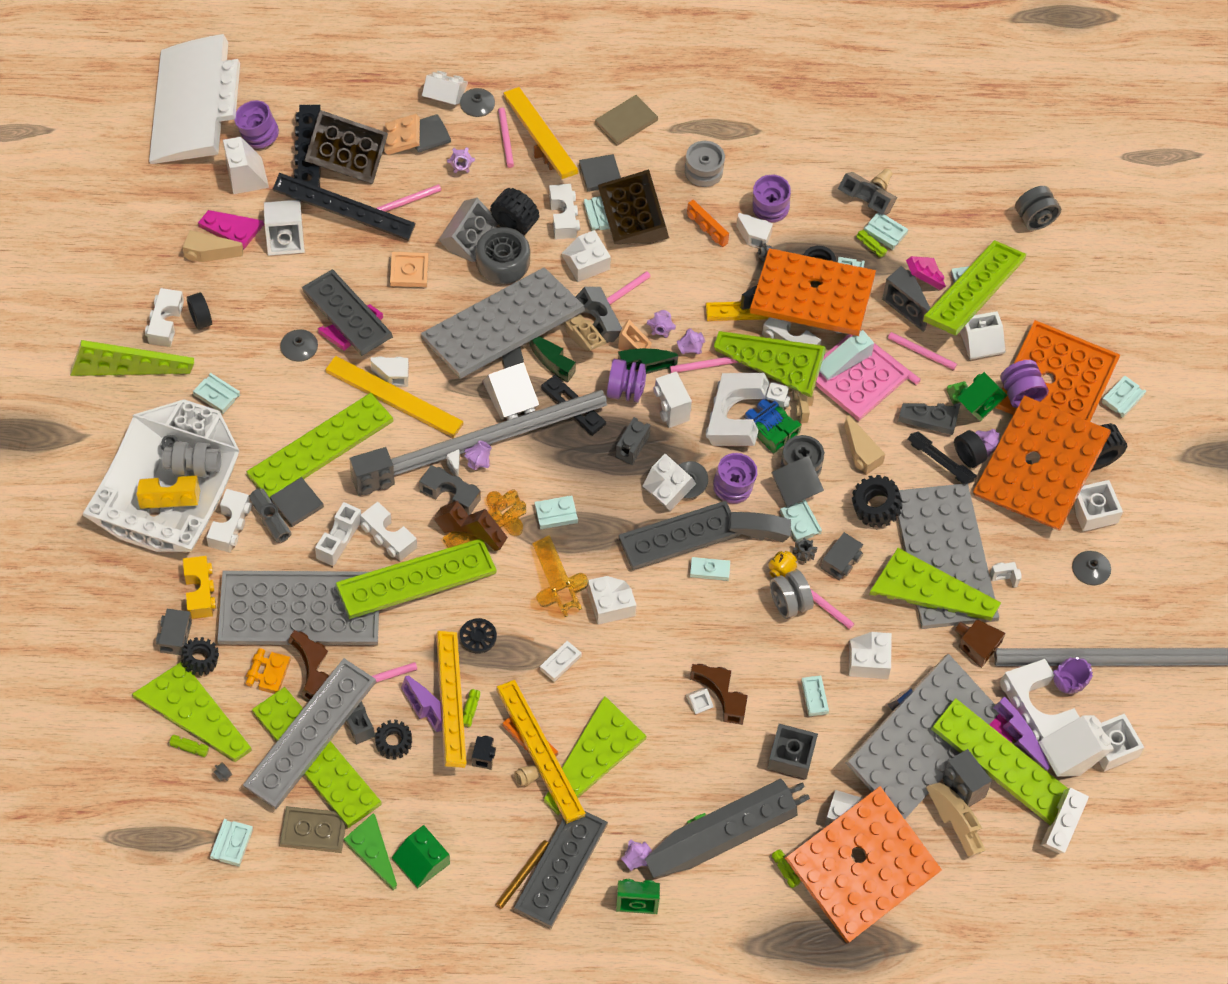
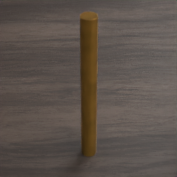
M543 840L497 901L496 906L503 909L545 853L550 844L549 842Z

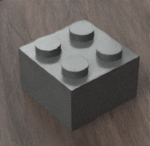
M386 447L349 458L351 478L358 496L368 495L373 491L388 489L395 485L394 465Z
M779 724L767 769L807 779L818 733Z
M968 749L948 760L943 777L944 784L957 793L968 807L984 799L992 783L991 778Z

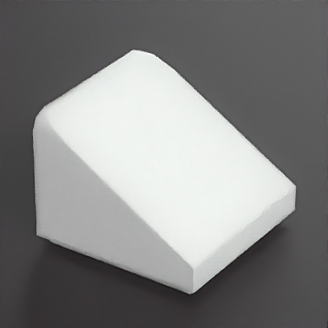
M458 449L447 454L446 457L447 466L453 476L459 477L460 450Z
M701 688L686 694L687 700L695 714L714 707L707 688Z

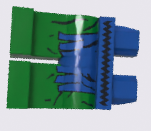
M763 399L757 405L761 412L757 413L754 409H749L745 413V419L754 420L758 428V439L773 454L781 449L789 439L800 434L802 424L788 416L785 410L775 401L771 403L767 399Z

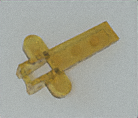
M515 489L508 491L503 496L497 491L490 492L487 495V504L491 509L488 513L499 527L504 526L510 535H521L523 523L519 517L526 514V503L523 500L520 501L518 492ZM509 508V509H508L506 512H504L503 515H502L501 512H502L503 510ZM453 531L443 537V542L450 548L480 538L468 533Z
M550 535L532 543L550 587L537 594L536 600L541 607H548L557 603L564 617L569 616L567 611L571 607L582 610L583 608L576 593L588 587L589 580L584 573H577L568 578ZM568 587L573 600L563 604L558 591Z

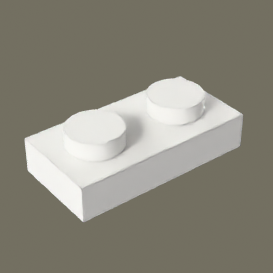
M566 641L540 666V670L555 682L582 657V653L570 642Z

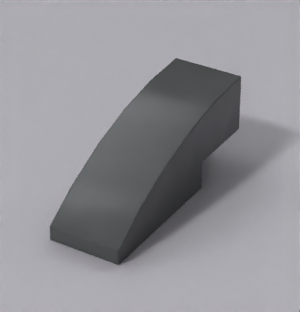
M730 512L729 530L759 540L770 538L783 543L791 536V519L755 512Z
M361 701L346 720L356 744L375 737L374 727Z

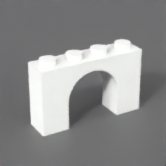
M722 373L721 380L718 382L717 396L714 397L713 412L710 413L709 427L706 428V437L712 446H755L758 428L754 420L727 418V413L735 403L741 400L766 399L770 383L765 373Z
M1045 659L1007 671L1000 680L1001 689L1007 694L1010 703L1031 728L1038 742L1080 718L1075 708L1056 715H1048L1038 711L1032 705L1029 699V692L1049 685L1055 676Z

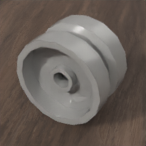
M698 141L692 144L686 153V178L691 183L701 187L713 186L718 183L723 176L725 161L723 149L712 141Z
M796 569L786 573L785 577L780 575L770 580L769 584L773 601L779 613L785 619L797 615L798 611L803 613L813 609L812 592L801 571Z

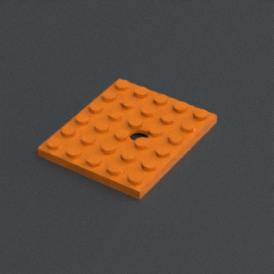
M769 248L750 307V313L859 336L876 270ZM810 281H819L821 285L818 288H813Z
M1034 320L1014 363L1023 360H1033L1036 362L1041 376L1047 373L1054 375L1055 382H1045L1049 391L1047 396L1040 402L1091 421L1117 365L1120 354ZM1003 386L1002 390L1007 394L1008 391ZM1008 396L995 407L1012 415L1017 410V408L1012 406Z
M1024 395L973 494L1060 531L1111 431ZM1030 452H1037L1040 455V460L1038 463L1031 465L1026 462V456Z
M881 786L785 857L788 864L846 943L851 942L942 871ZM859 847L865 852V860L862 863H856L852 860L853 848Z

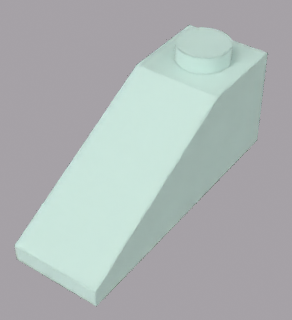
M864 330L860 331L859 336L853 335L827 356L822 361L819 372L827 381L870 357L873 352L874 342Z

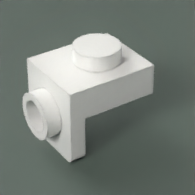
M772 382L766 399L777 402L783 409L785 407L788 408L791 397H788L789 387Z
M1015 562L997 563L992 566L990 572L991 581L1010 579L1013 588L1018 587L1019 581L1022 578L1021 571L1017 569Z

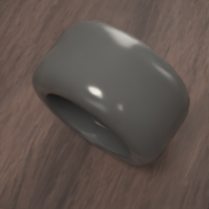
M499 227L487 231L480 237L476 245V266L478 271L485 279L496 284H510L518 281L527 273L530 266V245L523 234L512 228Z

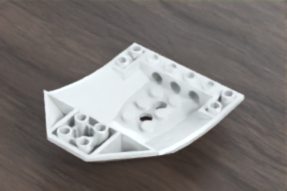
M184 399L134 414L119 450L100 486L84 510L83 516L120 540L156 552H192L222 496L239 454V449L220 411ZM173 435L177 437L179 442H189L190 448H194L197 442L210 443L211 449H220V471L210 472L208 478L198 477L200 486L198 505L140 509L136 495L139 479L159 478L161 487H170L180 477L174 476L172 470L163 469L161 441L165 436ZM189 471L188 476H195L194 471ZM153 512L159 513V515L155 517L150 516V514Z

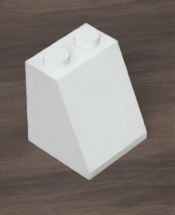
M242 137L223 140L233 194L269 188L262 157Z
M300 201L264 202L268 256L305 253Z
M524 363L489 374L483 380L501 420L518 417L517 414L523 412L525 415L535 412V408L539 406Z
M1083 715L1038 742L1057 777L1081 776L1114 750L1110 738L1104 733L1101 722L1095 715Z

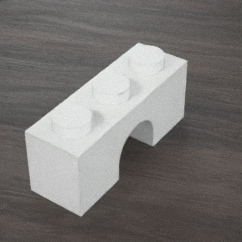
M571 184L549 185L551 210L563 211L561 214H553L555 240L576 238L577 231H580V223L575 217L578 216L577 205L573 203L576 201L575 191H572Z
M160 288L159 295L155 296V308L150 312V324L145 329V336H147L149 344L171 347L175 335L174 323L165 319L169 316L180 317L184 304L182 291Z
M769 318L763 325L762 335L765 338L814 345L821 344V339L807 330L800 336L789 334L788 332L791 327V322Z
M226 489L220 503L221 514L229 516L230 520L224 523L213 521L206 537L208 547L230 553L233 546L237 545L239 530H243L245 525L244 518L246 514L250 513L252 507L248 494Z
M343 502L334 516L335 521L329 534L324 532L315 547L318 560L331 566L336 564L361 523V509Z
M376 502L360 515L362 529L366 533L369 532L378 545H383L392 558L395 557L398 561H402L417 549V538L404 526L395 532L385 529L391 524V513L379 502Z
M1072 788L1064 789L1057 806L1059 809L1053 824L1048 826L1041 846L1058 854L1066 852L1089 796Z

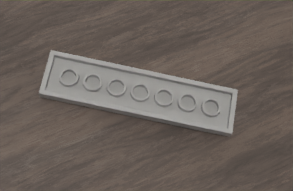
M343 658L243 784L244 788L277 809L375 685L376 679Z

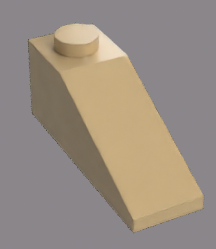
M192 230L189 231L183 245L184 258L191 261L206 262L241 257L244 254L241 242Z
M850 415L846 416L844 428L854 464L858 470H862L867 475L883 464L885 453Z

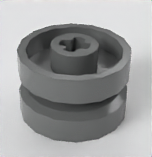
M1037 186L1028 190L1019 197L1015 204L1017 213L1022 217L1027 229L1031 231L1050 225L1059 217L1062 210L1047 186Z
M794 436L784 445L780 467L809 456L819 476L825 454L823 446L817 439L811 436Z

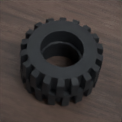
M515 188L504 189L490 206L491 215L500 227L515 229L523 235L532 228L540 217L539 210L533 200Z
M1115 424L1100 425L1110 429L1111 433L1092 470L1112 464L1125 453L1128 447L1127 443Z
M872 475L868 476L869 479H862V483L856 485L857 490H853V506L859 520H862L863 524L867 525L869 523L870 527L874 528L877 525L878 528H882L883 524L888 526L890 521L895 522L897 520L896 516H900V509L903 507L902 498L898 486L895 485L892 479L889 481L888 477L884 476L881 478V475H876L875 478ZM875 496L887 497L886 502L881 506L871 507L867 505L870 499Z

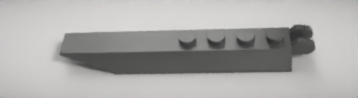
M780 778L673 831L645 858L652 877L655 878L692 869L798 816L796 805L809 800L810 797L808 794H804L799 798L793 799L791 793L802 790L805 787L804 783L802 782L788 788Z

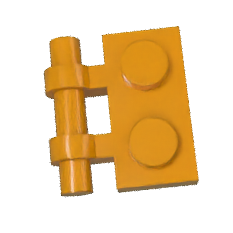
M258 648L257 653L252 658V667L246 674L247 680L245 684L252 687L254 681L260 682L259 690L275 694L282 686L291 658L290 656L271 652L269 659L264 658L266 651ZM260 666L265 667L263 674L258 673Z

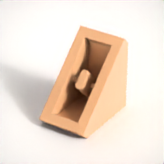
M626 320L619 334L618 349L623 351L640 348L649 349L652 342L630 320Z

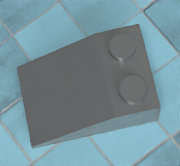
M900 266L886 279L882 300L924 332L927 323L923 321L924 315L931 308L915 276L909 270Z

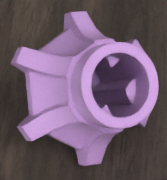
M465 147L463 150L453 148L451 158L447 159V163H451L454 168L453 172H470L469 167L475 161V158L470 156L469 148ZM458 158H462L464 161L458 162Z
M661 310L654 313V318L647 320V325L651 327L652 335H663L666 338L671 330H675L676 325L671 320V314L666 310Z
M690 328L677 341V344L682 354L702 353L703 343L706 341L702 332L697 333Z
M995 429L989 431L978 430L976 434L982 439L989 457L1000 442V433L996 432Z
M478 441L473 447L465 449L464 452L466 454L464 456L468 459L467 465L474 470L480 467L489 468V455L492 447L484 441Z
M631 839L628 843V849L621 859L632 871L634 868L647 866L645 858L652 852V849L645 841L641 844Z

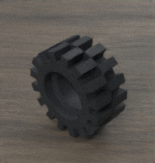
M195 637L193 641L190 639L188 643L184 644L181 663H183L182 666L184 668L187 667L186 671L188 673L192 670V675L199 672V676H202L203 672L207 675L209 671H214L219 656L218 647L215 648L216 644L214 642L210 644L211 640L209 639L204 641V637H201L200 640ZM202 653L207 656V659L198 660L192 654Z
M388 720L387 725L383 722L381 728H377L375 742L380 755H386L387 759L393 756V760H396V756L402 758L403 753L407 755L409 753L408 749L411 750L412 733L411 730L409 731L408 725L405 726L404 722L401 721L398 724V720H394V723ZM390 734H398L402 740L398 745H389L386 742V738Z

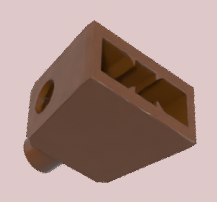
M976 620L971 627L960 622L955 629V632L962 636L959 648L981 668L994 654L995 648L1001 645L1006 634L980 620Z

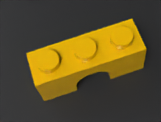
M197 476L178 477L177 482L170 487H161L159 478L139 479L136 495L140 509L195 506L199 502L200 486Z
M207 556L183 558L186 585L196 584L200 586L198 590L186 593L187 611L191 612L192 619L213 617V609H216L215 597H211V592L214 591V582L209 577L210 574H213L212 563H208Z

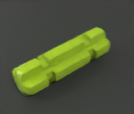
M860 230L856 235V238L859 241H863V244L872 252L875 251L878 257H884L887 253V249L880 246L881 244L873 237L868 236L866 231Z
M471 689L463 712L465 727L472 725V719L478 705L477 702L480 698L479 690Z
M172 735L169 741L172 747H180L181 750L193 754L198 753L202 757H206L209 751L208 745L202 743L199 745V742L187 738L180 739V736Z
M781 849L776 850L772 853V858L775 863H778L777 866L784 878L788 880L787 883L791 888L798 886L800 879L786 861L785 854Z

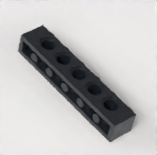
M299 105V112H296V123H299V126H295V135L298 137V140H295V151H298V154H295V165H298V169H294V178L320 187L321 167L304 160L317 113L321 110V105Z

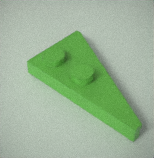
M373 813L346 836L344 842L394 891L397 886L376 816Z

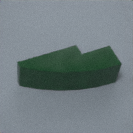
M540 336L529 341L532 351L549 371L568 383L576 372V362L563 356L564 349Z
M640 348L618 351V359L626 361L627 370H630L633 362H636V370H639L641 363L645 364V372L649 374L677 365L678 354L667 350Z

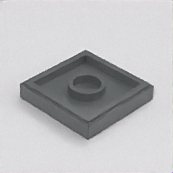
M614 154L579 160L587 192L599 190V184L621 178Z
M302 477L270 496L272 503L277 506L279 512L291 527L324 508L323 502Z

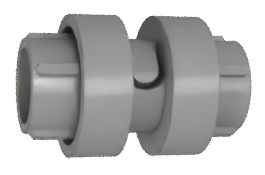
M176 441L173 447L164 448L163 469L172 470L174 476H188L189 471H194L195 476L208 478L210 472L220 471L221 451L220 449H211L210 443L197 442L194 448H190L189 442Z

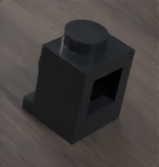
M477 736L472 755V766L492 770L493 759L496 753L492 737Z

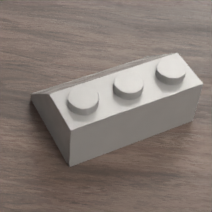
M478 198L465 200L444 230L439 241L450 253L475 262L478 240L487 231L497 228L499 224L496 223L491 215L492 213Z

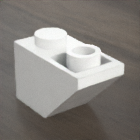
M739 213L736 226L747 245L759 248L764 243H768L773 223Z
M371 357V371L380 379L396 387H408V358Z

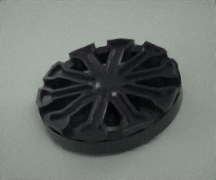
M471 619L460 630L461 644L467 651L475 654L489 651L497 640L496 628L486 619Z

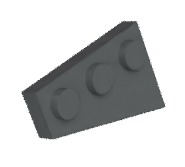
M903 403L898 422L953 435L961 404L945 406L944 403H937V406H927L925 403Z

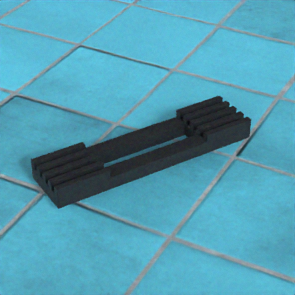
M553 375L541 385V389L558 403L566 401L561 397L562 393L567 394L571 399L579 397L556 375ZM594 410L586 412L587 415L585 417L581 414L574 416L591 436L600 431V428L602 429L603 426H606V421Z
M919 431L911 433L907 439L914 448L922 450L956 476L955 479L962 484L971 483L977 477L975 473L963 464L959 466L931 445L933 442Z

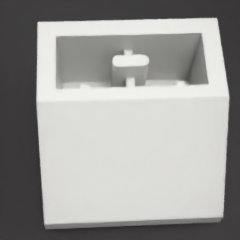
M432 72V74L426 75L422 96L456 105L460 103L468 81H464L463 77L453 75V77L447 76L446 72Z
M998 311L974 315L960 331L970 360L1005 354L1006 352L1003 325Z

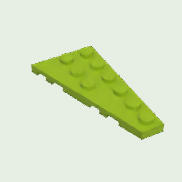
M723 331L718 332L714 344L715 351L760 373H765L766 376L810 398L812 397L826 351L825 346Z
M81 340L70 376L190 374L194 366V358Z
M897 548L869 594L873 596L877 594L887 596V599L892 600L894 598L901 599L910 604L934 609L943 608L952 613H955V611L966 613L968 616L992 621L1001 605V602L900 548Z
M181 662L132 693L133 698L147 704V707L158 711L166 719L188 733L191 732L199 740L213 746L215 750L234 762L252 751L250 745L197 678L192 675L191 671L189 673L186 671L187 667L184 668Z
M604 696L562 767L577 798L636 749L647 737L606 696ZM548 791L544 802L559 815L560 811Z

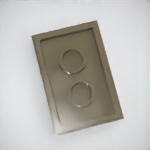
M635 95L595 119V124L616 145H619L658 121V116Z
M286 806L280 847L342 853L346 824L335 811Z

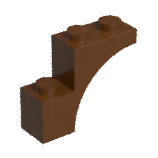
M458 501L442 506L433 518L444 533L457 531L474 535L486 542L494 551L500 550L508 538L486 509L468 515Z
M294 630L287 643L298 651L304 661L306 683L301 696L310 701L329 677L327 673L317 671L325 659L328 650H326L323 644L310 640L304 632Z
M692 664L690 680L707 686L715 693L722 705L723 722L743 725L748 695L737 691L728 692L732 670H727L724 667H708L705 664Z

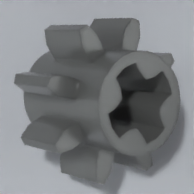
M803 538L800 542H795V548H793L792 553L797 554V561L800 560L806 563L809 559L814 560L817 547H813V540L810 541Z

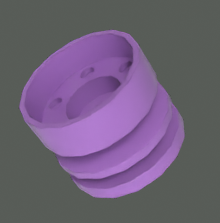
M259 100L249 101L240 106L236 111L235 124L242 138L252 148H264L276 140L279 128L269 106L265 102Z
M774 174L765 175L755 182L753 187V212L756 217L771 223L783 220L790 210L791 187L788 181Z
M613 359L607 398L620 399L622 392H626V401H630L631 394L633 393L634 402L639 403L646 382L645 364L641 363L639 371H636V362H633L630 370H627L625 360Z
M1033 360L1016 362L1001 373L1000 379L1005 390L1008 391L1007 395L1012 406L1018 408L1024 395L1037 401H1042L1048 394L1049 390L1044 379L1041 377V372L1036 362Z
M742 453L725 455L719 462L713 480V489L716 495L721 500L734 504L744 502L749 498L757 477L755 462L749 456Z

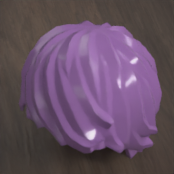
M1078 657L1066 659L1058 665L1057 670L1053 671L1056 687L1061 692L1068 694L1082 691L1093 677L1091 664H1088L1085 659H1079Z

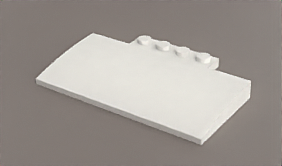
M224 34L191 40L161 50L149 157L150 164L218 155L221 121L234 120L236 118L240 73L239 60H227L228 41Z

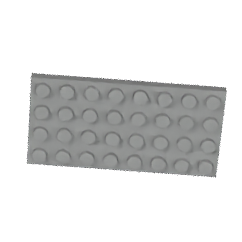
M543 267L422 332L421 337L461 379L584 312L585 307Z
M968 484L899 490L903 507L900 509L901 514L897 518L905 552L995 599ZM917 605L922 629L957 626L960 622L973 624L976 620L984 623L999 620L998 611L992 621L968 616L966 613L956 611L952 613L943 608L934 609Z
M222 571L218 644L290 645L287 642L292 632L296 630L304 632L310 640L323 645H378L379 610L349 619L335 586L336 582L368 572Z
M950 654L945 655L845 762L871 792L881 786L904 819L928 795L929 792L926 787L938 783L944 777L948 760L960 754V752L931 730L955 698L958 699L987 724H990L999 714L993 708L995 704Z

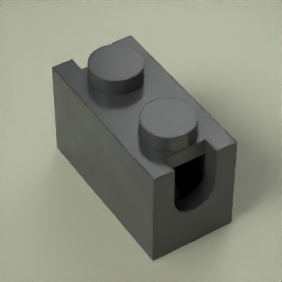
M633 417L616 445V458L633 465L650 437L651 425L648 423L643 425L642 422ZM625 448L630 450L629 454L623 452Z
M844 532L823 558L821 569L840 581L844 575H849L853 568V563H858L862 558L863 552L860 550L863 544Z
M167 609L165 616L162 615L160 623L162 630L161 633L157 634L156 645L161 646L160 653L182 655L184 644L188 641L192 625L191 612Z

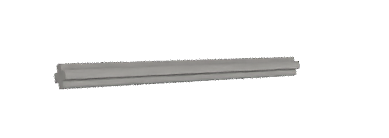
M599 390L392 458L394 476L447 459V454L458 449L460 454L465 453V449L473 447L478 441L492 444L607 406L606 396L603 390Z
M995 648L994 658L995 666H1025L1043 659L1047 661L1049 666H1058L1070 657L1083 658L1091 666L1228 665V648Z

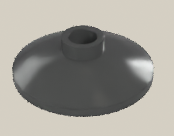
M473 88L462 95L460 106L467 115L482 117L492 112L495 107V99L489 91L482 88Z
M298 329L288 332L282 338L280 346L286 358L302 362L315 355L318 349V342L311 332Z
M694 461L679 464L696 483L683 498L690 499L701 495L708 485L706 469Z
M1081 552L1073 561V572L1077 579L1084 584L1100 585L1110 577L1111 564L1099 552Z

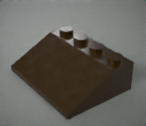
M320 110L314 122L304 161L373 184L388 133Z
M649 169L598 185L614 244L655 243L669 238Z

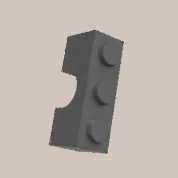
M854 172L845 173L838 187L840 191L851 197L865 200L869 203L868 207L882 215L890 213L898 198Z
M584 287L576 295V298L584 305V312L590 313L596 318L593 326L605 341L614 342L618 338L622 327L602 288Z
M431 465L419 481L420 492L435 500L443 492L455 494L452 502L458 501L468 515L473 512L481 500V490L477 486L464 482L458 476L450 475L441 467Z

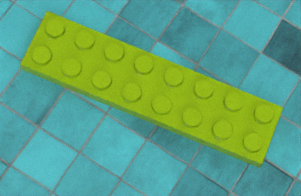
M994 240L924 315L923 321L956 336L1022 264L1026 254Z
M369 393L246 471L247 476L257 488L264 489L270 498V496L299 478H307L393 422V417L374 395Z
M477 539L336 582L335 586L348 618L352 619L494 575L497 570L484 541Z
M283 687L254 707L252 712L277 742L303 708L286 687ZM331 741L304 774L348 828L382 805L381 800Z
M955 698L931 730L958 752L962 753L968 749L989 777L1051 826L1058 814L1059 809L1057 806L1064 789L1068 788Z

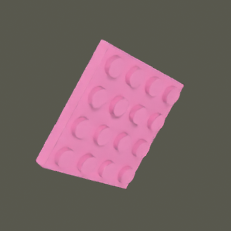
M848 334L824 355L823 360L853 335ZM874 345L870 357L828 381L819 372L815 386L857 421H860L909 378V373Z

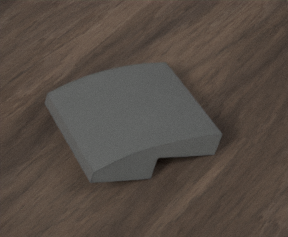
M438 114L420 119L419 146L415 147L418 152L451 142L448 131Z
M809 456L771 472L786 507L824 491Z

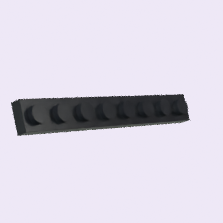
M280 172L273 187L275 192L407 241L410 240L416 225L412 221Z

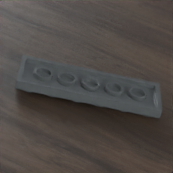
M333 269L302 287L303 292L361 356L393 338L392 332Z
M723 501L620 534L618 539L632 570H636L740 536V534L729 530V513L731 510L727 502Z
M586 811L585 817L566 824L563 818L516 903L514 911L552 929L603 835L608 822Z

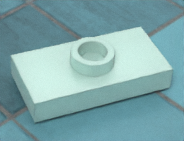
M692 557L690 577L729 581V560Z
M822 676L802 678L801 683L808 715L828 714L829 708Z

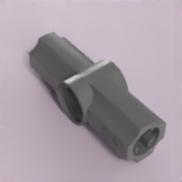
M258 488L249 495V499L262 518L263 525L269 529L276 542L282 543L288 540L291 536V531L279 514L277 506L272 503L264 489Z

